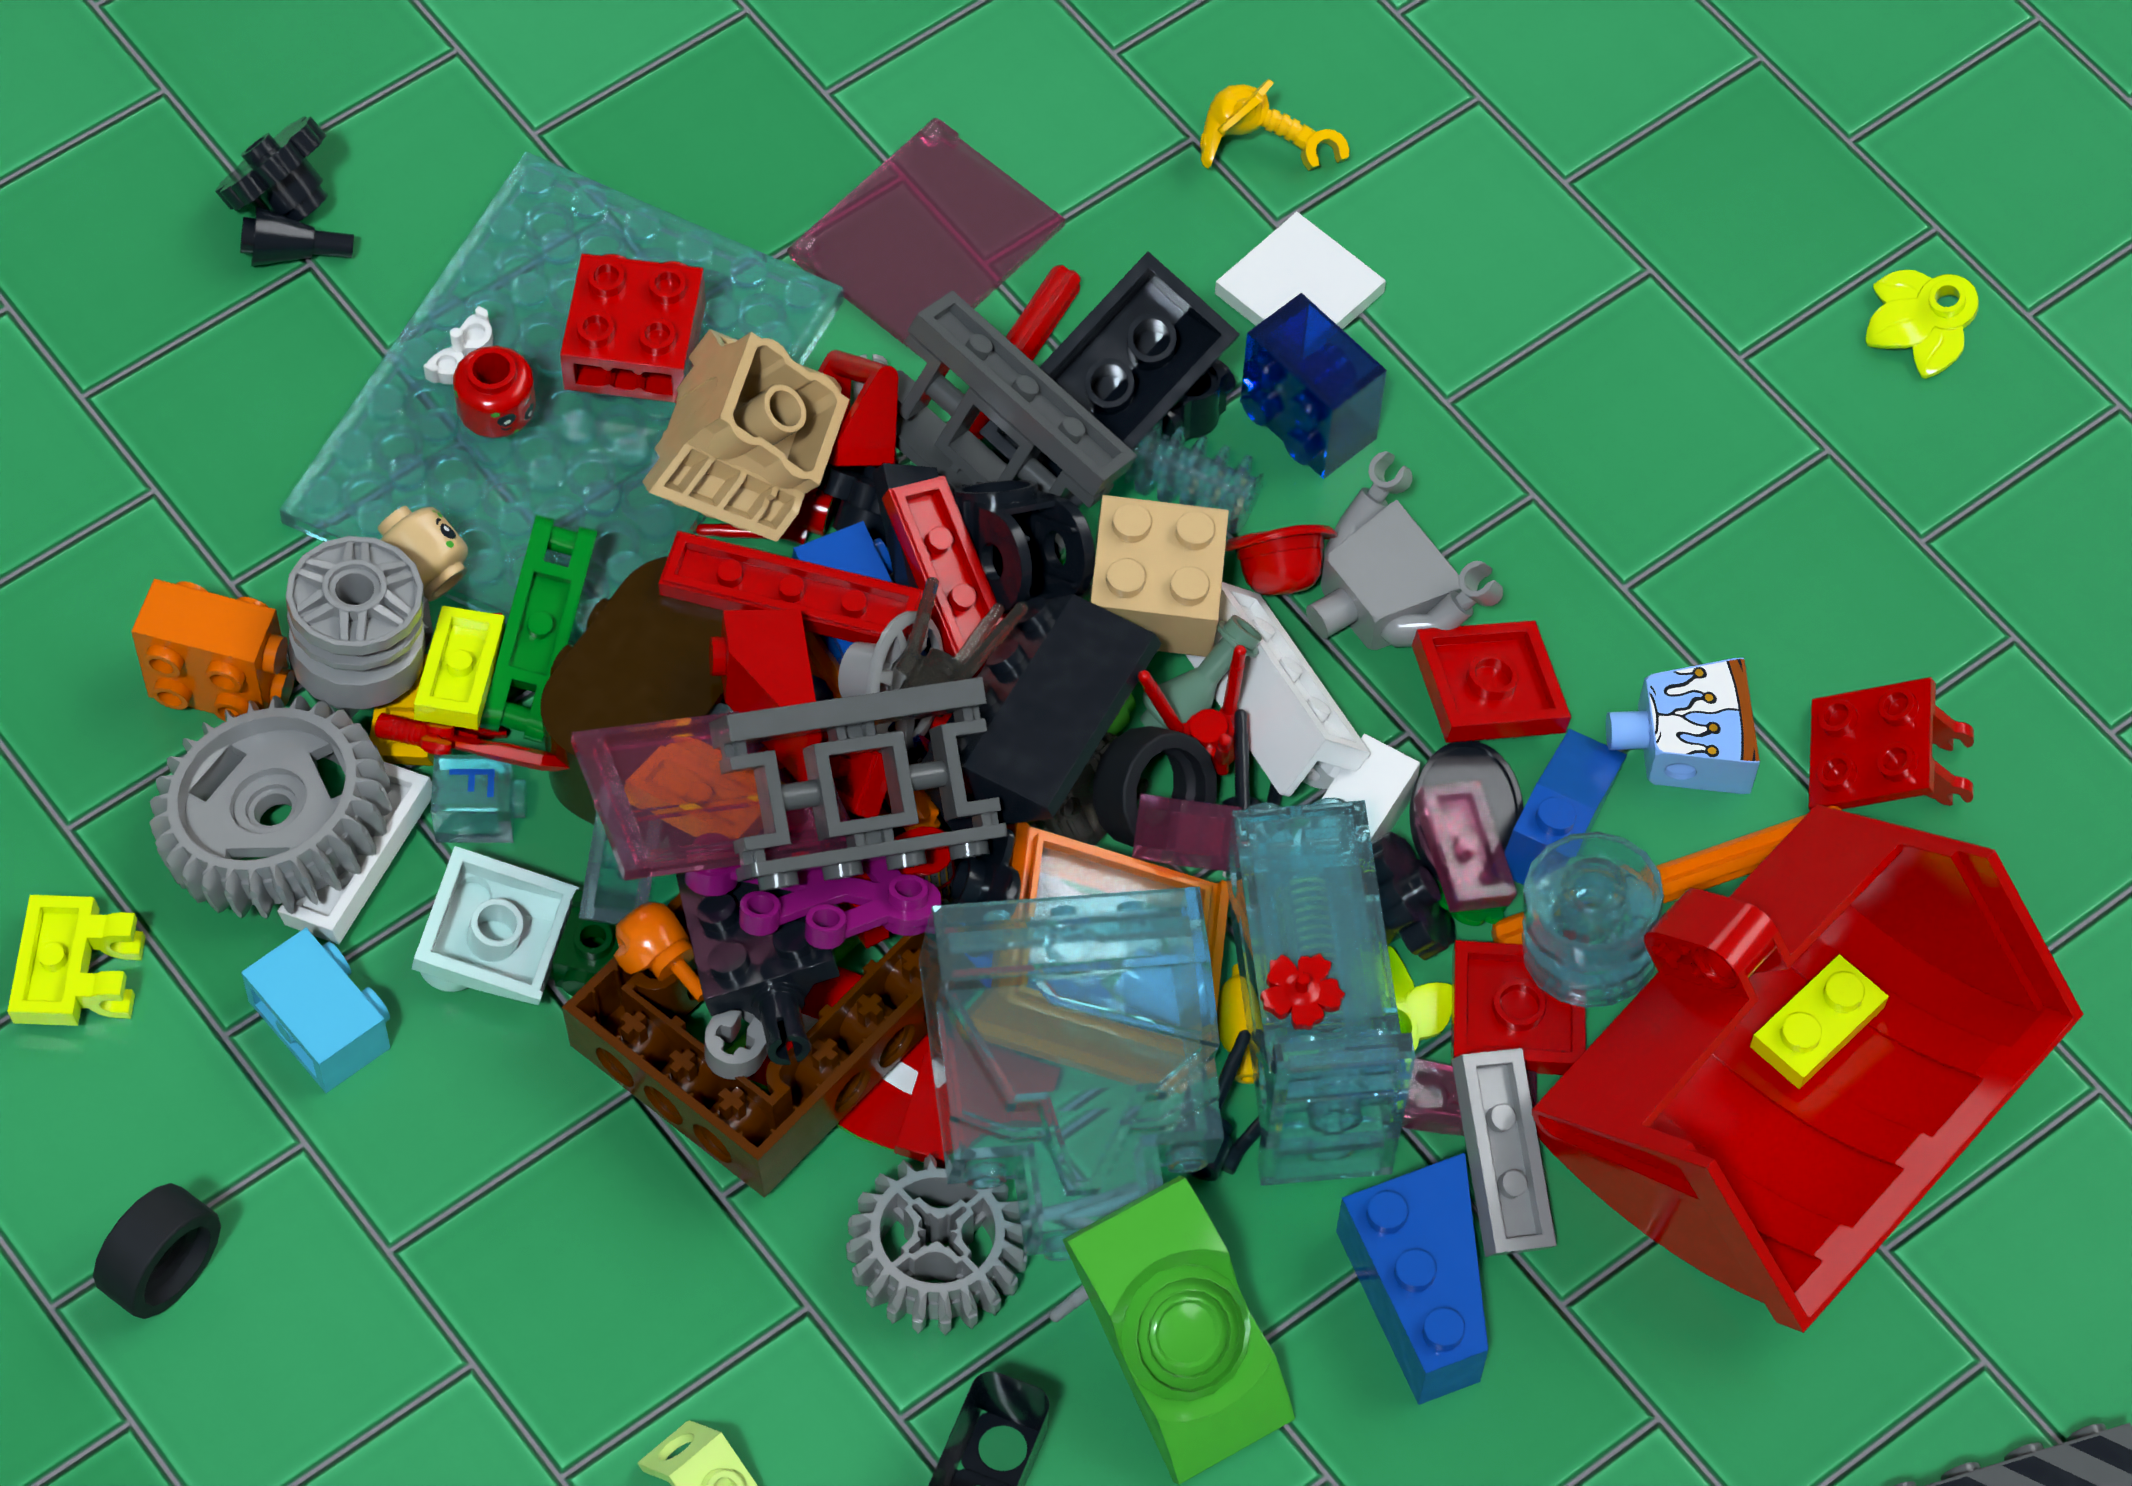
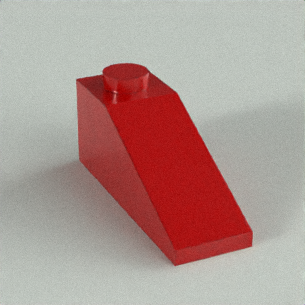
M801 609L723 610L721 637H710L709 668L711 676L722 677L725 703L735 714L816 702ZM808 734L762 743L770 751L775 750L776 758L798 782L808 781L803 748L821 743L822 734Z

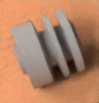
M346 536L322 542L302 555L289 574L286 607L288 609L287 621L290 627L288 636L290 661L297 681L314 698L321 701L324 700L326 703L337 708L364 710L392 702L410 690L422 672L425 656V624L423 621L424 585L416 564L400 548L377 538Z

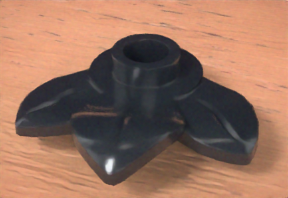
M1007 829L1008 835L1006 837L992 840L989 846L990 854L982 855L978 858L961 859L952 880L950 903L952 906L963 909L965 921L961 942L967 957L974 960L983 954L987 935L992 926H1005L1012 919L1018 905L1021 881L1018 871L1009 865L1015 843V835L1010 829Z

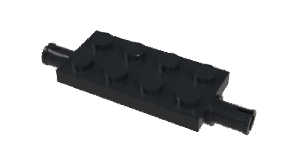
M780 770L781 784L791 783L787 770ZM665 824L703 998L710 1015L714 1016L733 1009L749 1012L762 1022L767 1043V1055L773 1063L791 1065L786 1045L790 1041H792L797 1062L802 1061L808 1056L811 1046L806 1035L801 1011L805 1005V998L814 984L840 976L834 950L819 949L806 941V916L779 925V928L774 933L766 936H755L743 931L739 925L740 901L746 894L759 891V885L738 882L732 891L721 896H703L695 893L685 882V857L687 851L696 840ZM783 847L764 850L765 858L768 861L795 856L790 849ZM782 889L765 891L775 895L777 898L793 893L792 891Z

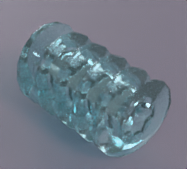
M1162 419L1133 450L1138 456L1125 474V484L1128 485L1134 479L1135 490L1143 496L1149 495L1157 488V499L1159 502L1173 503L1179 497V504L1229 510L1227 531L1232 534L1240 532L1248 520L1263 486V473L1258 477L1251 475L1253 456L1247 454L1233 468L1229 466V446L1224 445L1213 458L1207 457L1208 437L1202 435L1188 449L1184 447L1186 430L1182 426H1179L1168 439L1162 438Z

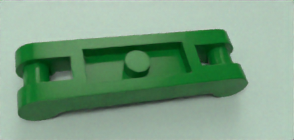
M536 514L480 728L499 732L500 726L524 732L523 739L542 744L544 738L541 717L542 693L550 678V671L555 658L569 643L598 530L579 526L578 532L554 526L555 519ZM547 550L571 556L569 567L544 561ZM510 686L535 692L531 708L507 702Z

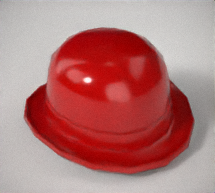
M1294 525L1244 534L1228 539L1225 551L1236 549L1245 581L1255 592L1262 595H1289L1308 590L1316 584L1322 573L1324 539L1336 538L1337 533L1333 528L1326 525Z

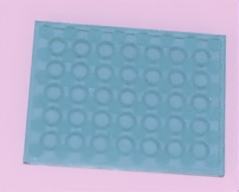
M525 152L280 508L281 521L283 524L323 542L346 536L371 537L380 540L383 536L377 528L395 510L402 506H407L412 512L425 507H434L444 516L468 546V555L463 564L468 571L443 596L476 611L502 613L505 616V624H507L536 514L555 519L554 526L578 532L579 526L598 530L568 643L574 646L586 631L588 618L595 605L601 599H610L628 575L641 565L657 558L669 556L677 531L695 535L697 526L706 519V516L698 511L675 505L667 499L649 493L642 482L660 458L654 448L668 427L676 403L564 390L560 353L581 254L600 256L617 254L627 259L659 263L677 261L688 266L704 268L706 305L698 344L709 329L737 340L753 332L760 338L773 339L781 344L788 352L790 358L801 365L805 363L844 301L843 287ZM478 306L488 310L489 323L494 339L493 346L498 345L511 348L524 356L533 373L536 408L532 419L521 431L508 437L488 438L476 435L467 429L457 415L453 384H434L425 379L424 364L441 350L452 346L450 330L460 328L469 316L476 314L475 309ZM547 550L544 561L569 567L571 556Z

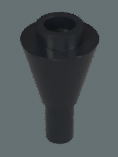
M256 206L255 218L243 217L240 253L252 254L251 266L311 258L312 254L352 258L354 234L317 231L313 226Z

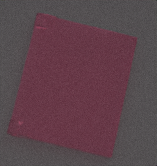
M933 118L807 232L790 245L787 251L790 258L811 276L820 278L912 350L904 342L910 334L907 330L917 313L951 290L975 309L1065 226L1066 219L961 140L959 134L938 118Z

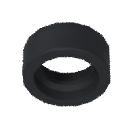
M1153 726L1131 728L1115 738L1101 756L1093 779V805L1102 828L1117 842L1157 853L1181 850L1197 839L1211 818L1217 798V774L1210 754L1196 738L1179 731ZM1160 752H1164L1169 759L1173 771V792L1169 805L1160 819L1147 827L1143 824L1137 809V786L1141 773L1151 758Z
M168 1183L152 1189L138 1199L120 1217L106 1237L95 1262L93 1278L96 1287L135 1317L147 1319L162 1313L180 1299L207 1266L218 1244L221 1230L218 1214L181 1186Z

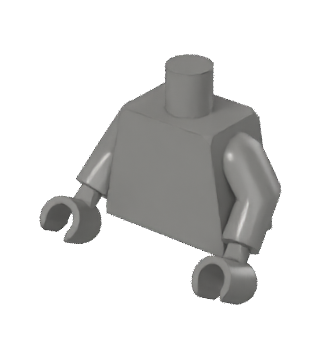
M1381 452L1373 457L1368 470L1369 477L1373 482L1370 489L1366 487L1361 488L1339 519L1334 529L1337 537L1330 538L1323 552L1324 564L1321 589L1325 596L1306 608V614L1312 628L1323 639L1350 626L1363 644L1372 650H1378L1389 645L1394 647H1412L1417 629L1438 628L1441 630H1451L1457 628L1472 616V606L1476 603L1481 606H1493L1502 599L1503 595L1502 585L1495 580L1488 582L1482 589L1477 591L1480 581L1491 574L1492 568L1482 561H1473L1468 563L1462 569L1460 575H1458L1399 501L1395 500L1388 505L1385 498L1389 493H1402L1412 483V472L1406 466H1403L1398 471L1394 479L1385 482V471L1395 458V455L1390 452Z

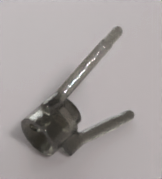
M929 577L918 606L907 649L896 666V669L906 676L899 689L971 679L1027 613V604L1024 602L1017 603L1008 615L994 628L1005 610L1003 604L995 603L955 657L935 648H931L926 656H922L920 653L939 586L937 578Z

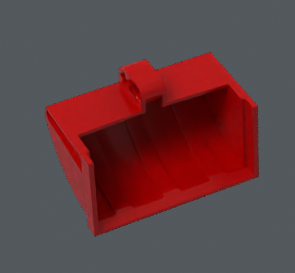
M1816 804L1729 897L1701 889L1689 888L1644 935V943L1658 973L1532 1108V1116L1536 1124L1537 1136L1542 1143L1583 1184L1645 1235L1696 1269L1728 1287L1764 1303L1776 1323L1804 1333L2084 1014L1995 849ZM1840 954L1884 991L1889 998L1884 1009L1811 1079L1798 1089L1749 1046L1753 1035Z

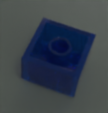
M1300 293L1247 332L1240 402L1244 411L1254 423L1259 426L1266 425L1283 441L1286 450L1295 461L1302 465L1308 464L1324 479L1377 439L1387 370L1303 293Z

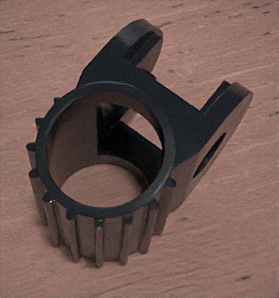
M1028 480L976 482V484H963L962 487L952 489L953 497L1001 614L1014 613L1023 603L1035 597L1048 599L1071 594L1080 596L1088 589L1094 573V543L1085 517L1071 501L1051 493L1041 492L1037 488V482ZM1056 533L1062 537L1065 544L1066 559L1064 565L1059 561L1055 552L1054 540Z

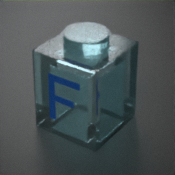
M434 755L431 816L436 843H514L515 818H526L527 783L526 780H515L513 764L492 760L480 755Z

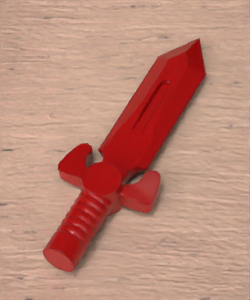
M381 713L375 723V735L377 738L418 746L430 754L449 755L452 754L453 749H457L492 760L540 771L556 772L570 768L550 752L510 743L478 739L477 734L455 728V726L422 722L387 713Z

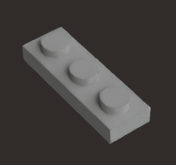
M1522 1048L1462 1054L1451 1059L1485 1257L1546 1250L1557 1246L1536 1124L1532 1116L1533 1107Z

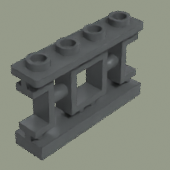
M953 290L917 313L907 331L910 334L904 343L926 361L927 364L916 382L901 369L897 371L899 379L895 447L916 466L937 467L938 476L945 475L951 492L953 488L962 487L963 484L1028 480L1037 482L1039 491L1051 493L1067 500L1073 493L1090 508L1102 499V495L1110 493L1114 487L1113 482L1128 471L1138 456ZM950 369L970 386L965 395L945 378ZM931 399L951 416L947 424L927 407ZM980 411L1019 445L1008 465L969 431ZM1041 451L1062 469L1058 478L1037 460ZM1056 533L1054 547L1057 558L1061 562L1066 558V548L1062 537Z
M978 677L725 715L709 722L713 749L721 748L722 760L719 761L721 775L754 770L764 834L733 841L735 855L739 854L741 867L735 869L737 882L757 879L759 891H768L800 885L798 872L822 869L824 881L864 874L862 862L886 859L887 870L890 871L927 864L925 852L949 848L951 860L990 854L988 842L1008 835L1006 823L999 824L997 811H1001L999 797L967 802L957 745V738L976 736L987 731L985 718L981 719L979 706L987 703L983 678ZM954 714L955 723L942 724L929 729L934 761L909 765L903 731L876 735L874 726L937 715ZM827 732L829 742L817 743L803 748L808 781L781 785L775 750L752 754L747 753L746 744ZM881 750L892 814L840 822L829 758ZM939 787L945 821L972 817L973 828L894 840L893 829L919 824L914 791ZM813 807L818 841L846 838L847 848L769 861H766L764 850L780 848L791 844L786 811Z

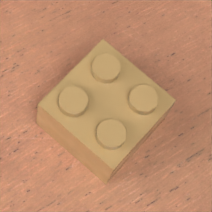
M1102 495L1089 602L1155 633L1162 643L1157 651L1206 657L1213 649L1219 618L1229 510Z

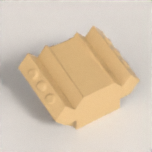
M709 329L689 356L694 366L676 389L678 395L675 401L677 403L667 429L654 448L660 458L642 482L649 493L667 499L675 505L690 508L706 517L716 518L729 523L737 529L747 530L778 542L798 515L805 494L820 485L850 399L841 394L842 388L834 377L796 363L790 358L785 348L773 339L760 338L753 332H750L737 340Z

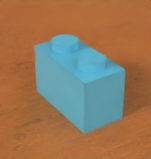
M304 928L241 972L249 1003L325 1093L390 1049L385 1024L390 1020V1014L382 1000L370 987L360 991L348 977L351 974L350 966L338 948L330 941L322 946L307 928Z

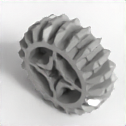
M929 1153L924 1159V1170L916 1172L903 1159L901 1164L898 1165L899 1180L897 1181L879 1173V1176L875 1179V1191L877 1194L862 1192L858 1198V1211L861 1214L852 1215L848 1222V1234L853 1239L846 1244L847 1259L851 1263L856 1264L852 1268L854 1283L857 1287L869 1286L866 1290V1301L871 1308L888 1302L887 1319L892 1324L900 1320L906 1313L911 1314L912 1328L917 1334L926 1326L927 1319L938 1320V1328L946 1335L951 1331L952 1318L958 1316L961 1317L968 1327L973 1329L974 1325L978 1323L977 1307L996 1315L1001 1309L999 1294L1013 1296L1018 1289V1278L1015 1274L1023 1273L1027 1266V1254L1022 1249L1028 1245L1029 1232L1025 1225L1018 1224L1022 1220L1023 1211L1019 1201L1006 1202L1008 1199V1186L1004 1180L986 1186L988 1171L984 1168L983 1164L974 1169L969 1175L962 1173L963 1161L958 1155L949 1162L948 1169L937 1168V1161ZM931 1206H949V1207H948V1208H935V1207H931ZM896 1221H899L904 1227V1237L908 1241L901 1247V1256L891 1262L882 1244L889 1229ZM983 1226L992 1241L993 1247L987 1259L978 1268L971 1261V1250L967 1246L973 1242L974 1232ZM931 1241L932 1243L927 1246L926 1242ZM948 1242L949 1246L944 1247L943 1245ZM937 1279L946 1283H928L925 1281Z

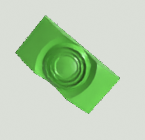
M1178 1176L1062 1239L1174 1483L1180 1485L1295 1420L1289 1394L1275 1353L1250 1314L1238 1287L1229 1252L1186 1177Z

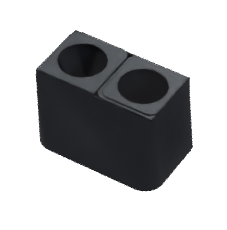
M990 1371L977 1376L970 1387L928 1486H1025L1047 1434L1050 1404L1046 1393L1036 1386L998 1372ZM982 1410L987 1412L980 1416ZM997 1426H1009L1018 1430L1023 1435L1027 1444V1453L1019 1466L1008 1471H997L988 1467L982 1461L978 1449L979 1442L989 1429ZM960 1461L965 1469H957Z

